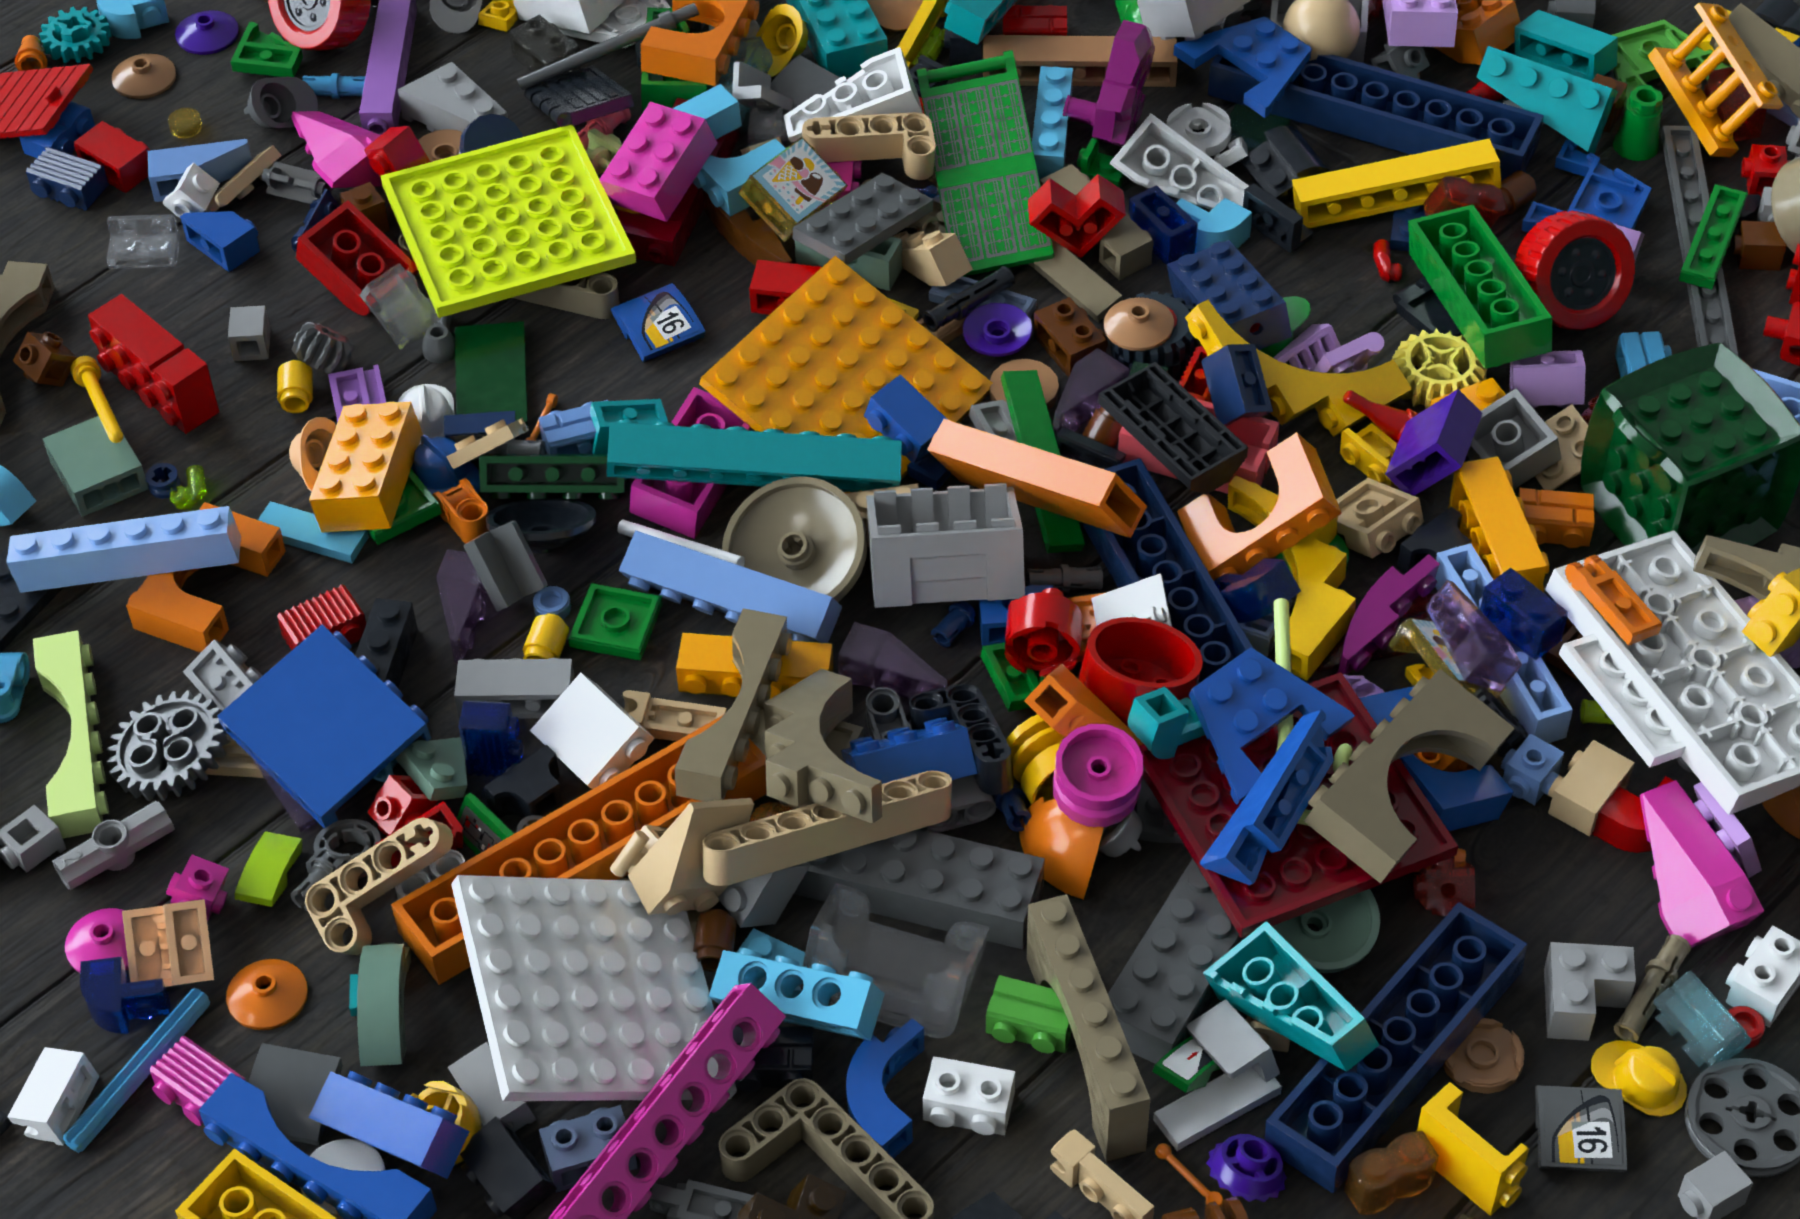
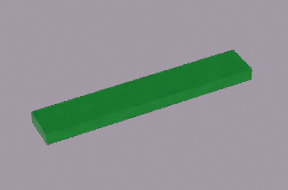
M1037 370L1003 371L1001 383L1017 442L1060 455ZM1035 507L1047 553L1082 551L1085 543L1079 521Z

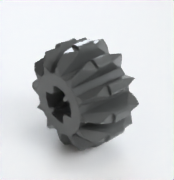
M306 322L302 325L300 331L297 332L291 349L298 359L304 361L307 365L313 366L316 370L319 369L325 373H336L343 371L346 365L349 364L354 346L340 332H336L320 323Z

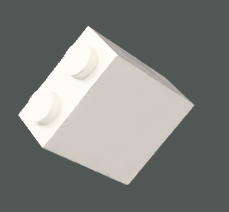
M582 673L574 679L530 730L544 745H548L556 753V756L592 789L629 769L635 761L644 756L648 746L655 739L598 684Z

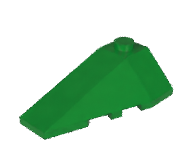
M647 7L646 23L657 19V15L667 10L672 12V8ZM686 21L676 24L677 28L673 29V31L690 33ZM642 72V114L650 102L672 108L677 98L690 100L707 91V84Z

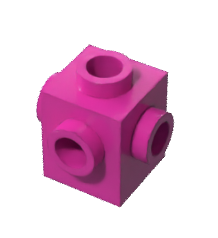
M191 855L182 874L175 872L166 891V895L172 897L170 904L205 899L208 922L212 912L220 914L226 901L228 892L223 891L229 868Z

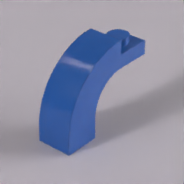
M913 1018L902 1027L898 1026L892 1029L883 1043L873 1034L871 1041L864 1040L852 1057L846 1079L848 1115L893 1159L913 1142L912 1119L891 1102L885 1093V1089L889 1081L900 1070L925 1050L924 1027Z

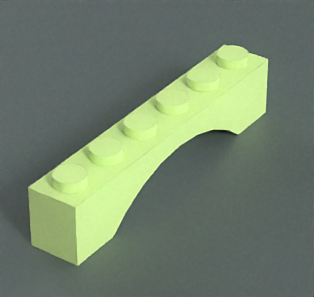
M77 630L33 639L35 668L42 688L46 693L55 698L71 717V739L66 756L56 774L46 785L48 817L59 827L62 838L92 833L94 828L103 822L102 815L109 814L105 791H100L99 784L106 783L102 761H97L96 754L103 753L99 731H94L93 725L100 723L96 702H91L90 697L97 694L93 673H88V667L94 666L90 644L83 645Z

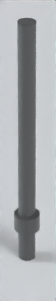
M695 3L673 12L667 10L658 14L657 19L517 78V81L523 91L645 38L651 26L673 30L677 28L676 24L699 15Z

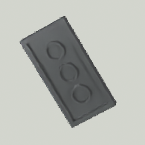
M881 173L794 226L792 239L829 259L836 256L847 265L932 212L934 199L895 180L889 175Z

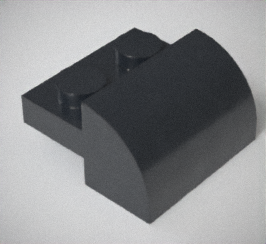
M1278 126L1264 132L1267 141L1240 160L1256 184L1266 192L1271 193L1282 203L1293 196V179L1331 172L1299 131L1292 126Z

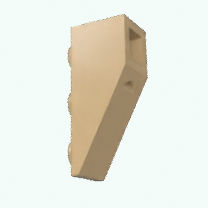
M938 230L930 234H925L924 231L908 234L907 231L893 236L902 239L903 269L929 286H948L973 270L956 233H941Z

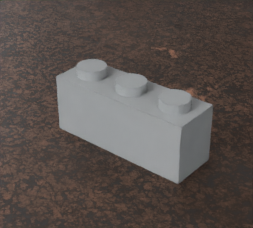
M513 658L500 660H458L454 697L459 719L541 718L574 681L572 659Z

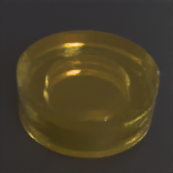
M180 108L173 111L168 117L170 132L178 138L193 137L202 129L200 114L195 109Z

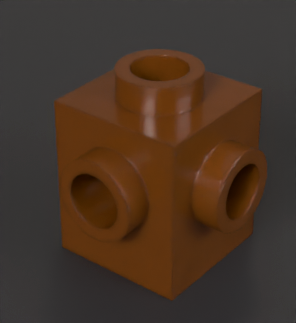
M28 331L13 362L24 371L23 375L30 381L63 387L70 373L71 364L78 357L63 345L64 340L60 336L49 331H45L43 334Z

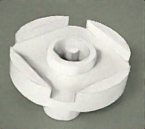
M1192 103L1184 104L1171 112L1167 118L1166 125L1209 157L1223 151L1231 141L1229 116L1216 105L1202 103V107L1192 108ZM1192 129L1198 130V131L1201 130V129H1205V130H1204V132H1193Z

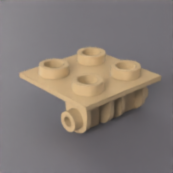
M1573 404L1545 421L1558 437L1561 460L1535 476L1544 490L1553 491L1581 473L1582 452L1588 424Z

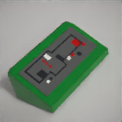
M469 793L465 796L457 820L463 827L464 843L476 855L514 834L474 794Z

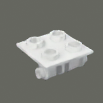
M1161 573L1091 598L1096 626L1111 619L1137 617L1155 620L1172 627Z

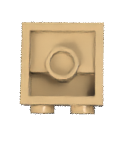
M1366 478L1336 499L1342 512L1338 516L1337 533L1344 535L1347 548L1370 558H1374L1382 552L1389 553L1395 547L1396 541L1408 534L1413 535L1414 531L1424 522L1418 497L1370 478Z

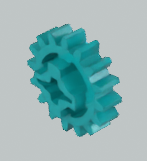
M71 7L69 13H65L62 10L58 11L59 16L57 18L49 16V24H42V32L39 33L45 53L51 54L53 60L62 57L64 63H67L70 59H75L77 63H80L81 57L85 56L90 60L93 59L92 53L102 54L104 52L102 46L110 45L109 37H112L106 16H100L98 10L89 13L87 7H83L81 11Z

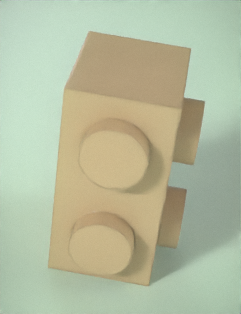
M1593 740L1584 752L1578 750L1574 754L1568 765L1567 770L1569 772L1566 776L1562 777L1559 775L1552 783L1548 792V796L1552 797L1548 814L1590 836L1595 829L1598 813L1619 786L1623 789H1626L1635 762Z

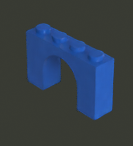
M1414 686L1359 699L1378 726L1384 718L1388 722L1393 720L1389 715L1403 697L1409 701L1413 698L1409 693ZM1414 754L1400 758L1448 831L1499 819L1514 793L1491 764L1484 766L1480 771L1474 768L1461 772H1447L1425 764Z

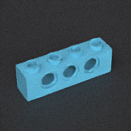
M740 948L738 953L723 950L709 993V997L716 1003L720 1004L735 985L752 983L756 987L757 982L767 976L765 984L758 990L786 1016L783 1020L784 1022L871 1041L885 995L873 983L874 979L871 976L855 971H850L849 976L836 974L835 969L813 963L812 968L801 967L798 961L785 956H776L775 961L764 959L761 953L747 948ZM804 984L802 992L797 997L792 998L794 989ZM841 992L838 1002L829 1006L830 998L834 994Z

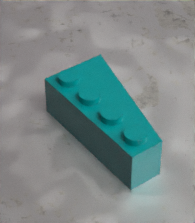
M1490 46L1487 47L1476 78L1524 110L1544 115L1543 122L1593 154L1596 151L1618 91L1613 88Z
M1267 921L1203 972L1219 1000L1224 1001L1226 999L1233 1008L1346 1072L1379 1046L1365 1018Z

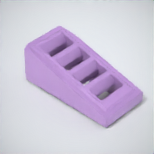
M1312 324L1273 358L1283 363L1289 361L1293 367L1312 371L1324 354L1341 345L1330 324ZM1297 354H1299V356H1300V358H1301V360H1302L1303 365L1301 364L1300 359H1299V357H1298Z

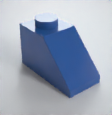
M233 211L184 213L180 216L186 241L228 272L260 252L257 228L250 220H244Z

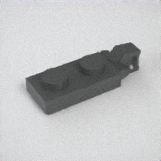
M689 1179L687 1184L678 1183L676 1188L654 1183L651 1190L652 1195L649 1199V1209L667 1215V1219H737L739 1210L754 1195Z

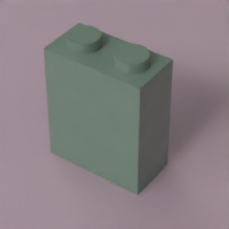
M99 416L43 438L50 463L81 517L148 490L143 467L125 436L120 443L111 442Z

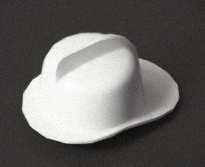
M436 384L417 385L405 391L398 402H412L423 435L426 434L429 438L445 437L444 415H455L454 400L451 392L445 387Z

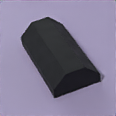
M1156 362L1099 393L1098 404L1191 491L1207 495L1226 484L1247 458L1248 447Z

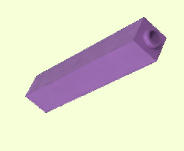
M379 0L359 110L362 128L382 135L390 127H398L401 111L398 89L405 86L417 14L416 0Z

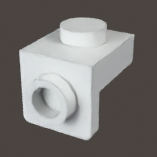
M192 163L186 168L175 190L165 197L163 205L179 218L184 213L204 212L220 183L195 163Z

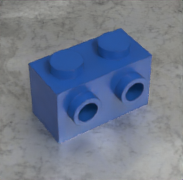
M901 374L870 397L864 413V417L874 430L893 440L902 441L901 455L906 456L913 464L929 453L927 449L933 435L937 432L943 419L948 420Z

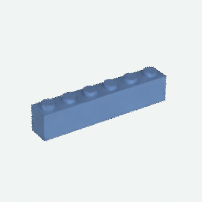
M636 530L619 568V572L629 579L628 585L637 590L648 593L650 588L661 591L660 596L678 604L681 603L682 599L693 602L692 607L703 613L713 615L714 610L725 613V619L735 624L743 608L786 616L787 633H792V641L828 643L842 609V606L831 596Z

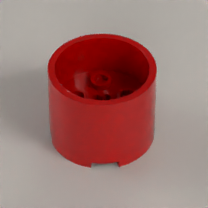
M1137 617L1116 618L1099 624L1090 633L1079 680L1128 727V716L1135 697L1165 686L1178 700L1187 697L1190 699L1189 693L1198 684L1203 660L1196 644L1185 634L1167 624Z

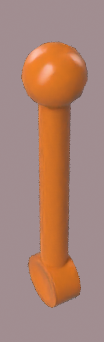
M548 394L546 406L540 417L548 415L551 409L556 407L558 401L556 394ZM539 419L530 437H527L525 440L536 441L540 433Z
M1161 1143L1156 1147V1156L1161 1160H1167L1206 1199V1205L1216 1202L1221 1207L1222 1195L1219 1192L1208 1190L1172 1154L1171 1147L1168 1144Z

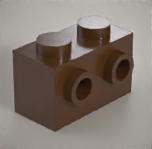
M1070 297L1034 312V337L1069 379L1105 364L1106 348L1108 347L1105 333L1094 326L1089 320L1087 312L1082 307L1079 308Z

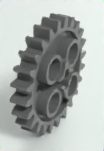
M187 690L181 698H179L175 691H172L169 699L166 701L163 700L161 695H157L156 703L152 706L147 702H143V711L140 714L135 711L129 712L133 720L130 723L120 722L118 725L123 732L111 736L116 745L107 748L111 756L106 760L111 768L110 774L125 793L130 791L136 799L143 794L147 801H151L156 793L162 801H165L169 791H173L179 797L181 796L182 787L186 785L194 790V780L197 778L208 780L209 778L205 771L208 768H219L215 758L227 755L222 746L229 744L231 741L217 717L222 712L220 707H217L212 698L206 700L202 693L193 697L190 690Z

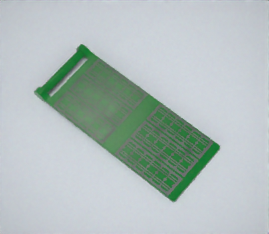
M1013 50L1004 51V55L928 71L926 68L916 70L924 114L931 120L936 143L934 168L946 233H956L973 269L963 276L999 270L1002 266L1009 268L1054 258L1051 238L1029 224L1028 199L1041 186ZM1007 69L1005 73L932 88L929 85L974 74Z

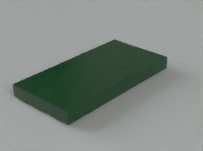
M524 321L455 327L456 415L515 411L516 419L523 418L529 429Z

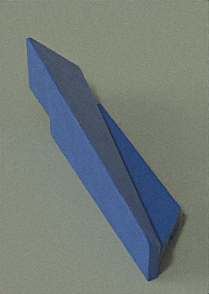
M1318 710L1306 714L1299 719L1200 861V865L1203 868L1251 885L1257 879L1267 850L1271 853L1282 850L1308 806L1309 800L1315 794L1334 761L1332 748L1325 747L1321 723L1326 720L1325 712Z

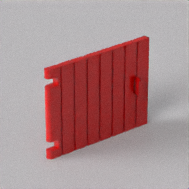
M91 64L0 73V139L46 135L50 129H53L60 119V115L79 89H82L90 78L89 75L94 70Z

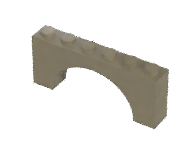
M1441 669L1430 680L1423 676L1409 693L1413 698L1409 701L1403 697L1392 710L1389 716L1393 720L1388 722L1384 718L1369 736L1373 739V742L1369 744L1364 740L1349 758L1353 763L1348 766L1343 762L1329 779L1333 785L1329 789L1322 785L1308 802L1313 809L1304 822L1380 884L1398 865L1417 840L1399 820L1391 804L1387 787L1390 764L1406 755L1433 752L1458 758L1480 771L1514 730L1511 724Z
M1065 894L1028 904L1027 961L1036 984L1053 988L1070 1024L1088 1086L1092 1111V1128L1105 1161L1108 1162L1146 1151L1150 1096L1069 897Z

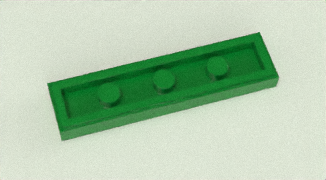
M1715 184L1680 272L1679 281L1710 290L1713 289L1748 196L1747 192Z

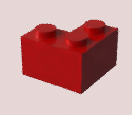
M1099 174L1076 195L1049 178L1028 199L1029 224L1082 258L1126 216L1124 191Z

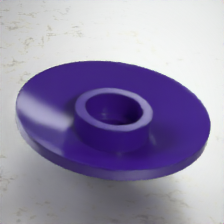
M215 10L201 11L181 21L176 28L175 37L178 45L189 53L198 55L214 54L225 50L236 41L239 35V27L235 18L225 12Z
M990 303L982 305L968 314L963 323V336L966 343L978 353L994 357L1007 356L1020 351L1028 344L1032 336V323L1028 315L1016 306L1006 303Z

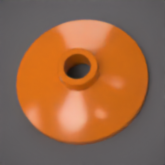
M280 959L260 960L247 965L233 977L227 989L226 1003L231 1016L244 1027L254 1030L275 1029L289 1023L302 1011L308 997V986L303 973L295 965ZM270 985V986H269L268 988H266V989H260V988L263 987V986Z

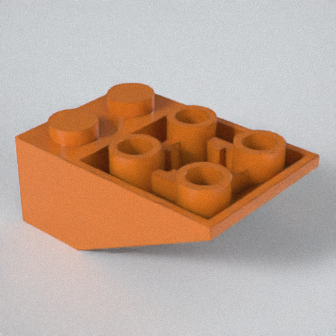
M1456 0L1458 18L1454 47L1434 48L1458 63L1481 65L1488 46L1503 51L1515 42V26L1520 23L1515 0Z

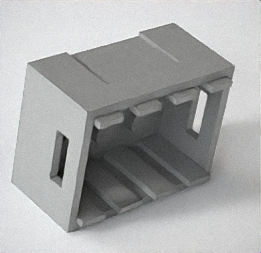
M1006 483L984 484L983 489H970L969 485L949 486L947 491L933 492V488L910 489L911 493L896 494V490L874 491V495L866 496L869 559L875 608L984 599L988 601L1019 599L1025 596L1023 527L1013 487H1007Z

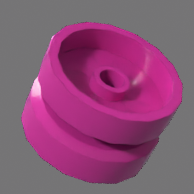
M1088 724L1074 729L1062 740L1055 757L1053 796L1059 809L1072 821L1087 827H1107L1126 818L1134 810L1139 799L1143 776V755L1137 742L1124 730L1109 724Z

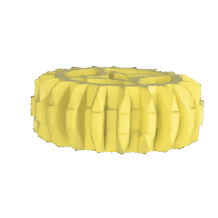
M1437 328L1432 334L1425 330H1422L1419 336L1410 334L1407 341H1401L1398 350L1395 351L1392 358L1412 388L1410 392L1402 397V400L1411 399L1413 407L1421 404L1427 409L1430 407L1432 399L1486 380L1487 369L1483 367L1463 335L1455 337L1452 335L1451 330L1447 334L1440 333Z

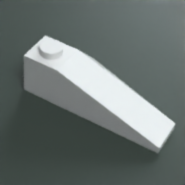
M898 47L868 59L860 65L862 70L848 79L844 76L835 81V88L824 95L815 94L785 114L783 117L790 142L802 139V125L805 121L812 118L908 112L923 113L916 87L901 48Z
M1151 113L1110 162V165L1138 185L1178 199L1183 198L1192 204L1210 210L1224 198L1243 207L1244 189L1249 187Z

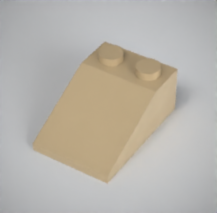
M751 798L690 802L628 874L648 915L661 913L675 915L681 911L688 910L703 912L711 909L718 903V897L729 885L715 886L704 880L703 838L713 832L748 823L754 806Z

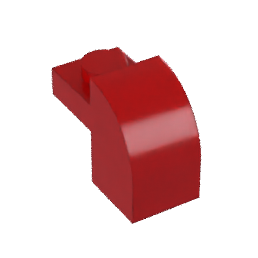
M1665 776V778L1662 780L1659 786L1670 783L1674 780ZM1619 786L1598 813L1593 835L1624 851L1635 853L1652 851L1651 843L1647 841L1640 798Z

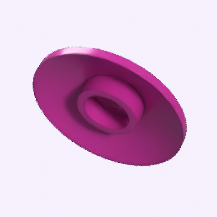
M117 908L100 909L85 915L73 925L66 937L65 953L70 965L77 972L89 977L105 978L120 974L129 969L122 911L125 910Z

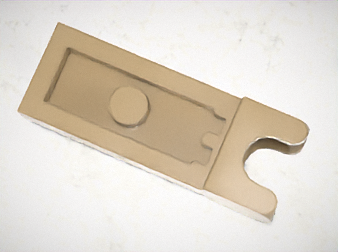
M632 690L623 692L625 711L657 739L678 741L727 712L725 707L651 698L650 693Z
M1077 1130L1068 1132L1053 1146L1051 1153L1057 1161L1050 1166L1052 1172L1071 1188L1078 1183L1083 1194L1090 1201L1101 1203L1111 1212L1113 1219H1153L1154 1205L1095 1156V1145Z

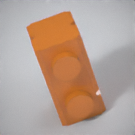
M1519 488L1518 497H1521L1528 524H1532L1536 530L1538 545L1543 543L1562 544L1568 548L1590 546L1594 529V494Z

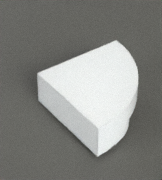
M1238 137L1228 144L1229 150L1222 154L1217 153L1214 160L1226 168L1248 156L1247 145L1244 139Z

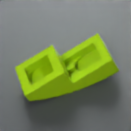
M265 831L244 867L234 893L235 900L272 907L287 887V872L302 853V838Z

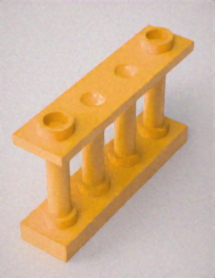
M1699 2L1695 9L1703 22L1676 49L1655 47L1648 54V58L1709 156L1731 158L1739 150L1733 140V133L1758 108L1780 110L1784 105L1777 95V88L1767 80L1730 22L1727 10L1719 4ZM1711 32L1719 46L1691 73L1685 63V58ZM1727 57L1735 72L1707 98L1701 89V82ZM1743 82L1751 97L1723 124L1717 114V107Z

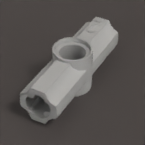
M154 801L121 821L113 819L101 822L94 828L92 838L52 860V863L62 882L68 889L72 890L107 869L116 871L127 868L135 859L137 851L172 832L175 828L160 802Z

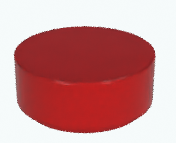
M1736 1006L1729 1009L1721 1024V1033L1724 1039L1732 1046L1741 1049H1749L1758 1045L1765 1031V1021L1761 1014L1747 1006Z

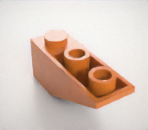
M1060 664L1050 672L1024 700L1052 729L1065 737L1074 729L1088 724H1109L1124 730L1137 742L1138 746L1143 744L1129 727L1063 664Z

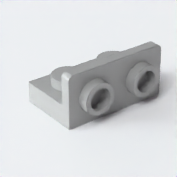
M215 639L183 671L195 687L204 695L206 700L212 698L217 707H220L222 711L263 676L252 666L248 668L244 662L248 658L239 648L233 644L226 647Z

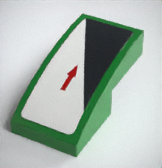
M1191 1036L1164 1055L1155 1064L1152 1072L1187 1093L1205 1087L1211 1073L1221 1068Z

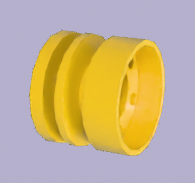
M1038 714L1017 726L1006 739L1011 748L1013 776L1021 783V788L1031 804L1041 797H1044L1046 801L1054 799L1053 776L1055 757L1062 740L1065 738V736L1052 729Z

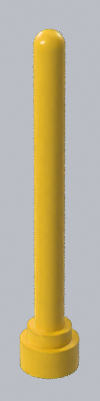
M80 356L72 362L70 367L73 379L78 385L86 388L110 441L120 443L124 437L123 432L98 382L101 377V369L94 358Z

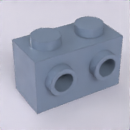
M621 1105L612 1108H598L588 1115L571 1120H558L548 1127L539 1129L549 1172L554 1185L557 1187L556 1193L573 1188L626 1122ZM635 1154L629 1160V1171L638 1168Z

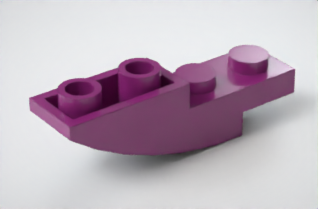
M1428 554L1404 575L1392 566L1370 588L1350 622L1341 651L1337 673L1342 672L1343 675H1348L1352 670L1359 672L1370 661L1372 653L1378 648L1385 650L1393 643L1397 637L1395 630L1399 618L1408 611L1416 597L1419 595L1421 597L1427 596L1437 584L1435 577L1440 563Z

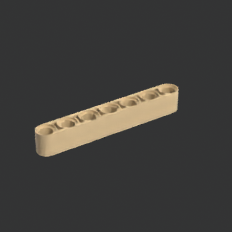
M926 771L882 784V818L873 824L814 803L708 834L703 838V878L707 883L715 886L732 885L944 822L951 817L952 778L945 772Z

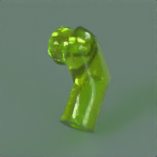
M192 465L186 470L188 486L186 488L177 486L178 493L175 490L171 491L170 501L175 504L176 508L180 510L191 509L206 495L207 488L202 466Z

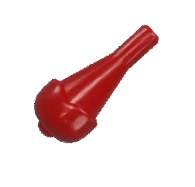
M1352 390L1347 391L1343 396L1344 403L1365 414L1397 444L1406 422L1418 414L1410 408H1407L1405 411L1371 402Z

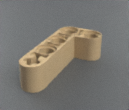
M908 112L820 117L809 119L802 125V139L825 163L902 158L904 171L912 179L925 180L934 173L936 143L931 120L923 113Z
M429 818L415 819L313 884L305 895V905L327 947L338 953L349 955L361 954L363 946L370 945L372 942L371 928L361 908L448 853L453 845L451 829L447 825ZM433 831V834L429 836L428 832ZM428 840L430 841L429 845L424 844ZM396 850H400L401 861L393 869L391 857ZM366 871L368 882L360 890L358 878L362 872ZM332 892L335 897L334 905L327 911L325 899ZM350 926L353 931V938L348 945H345L343 933Z

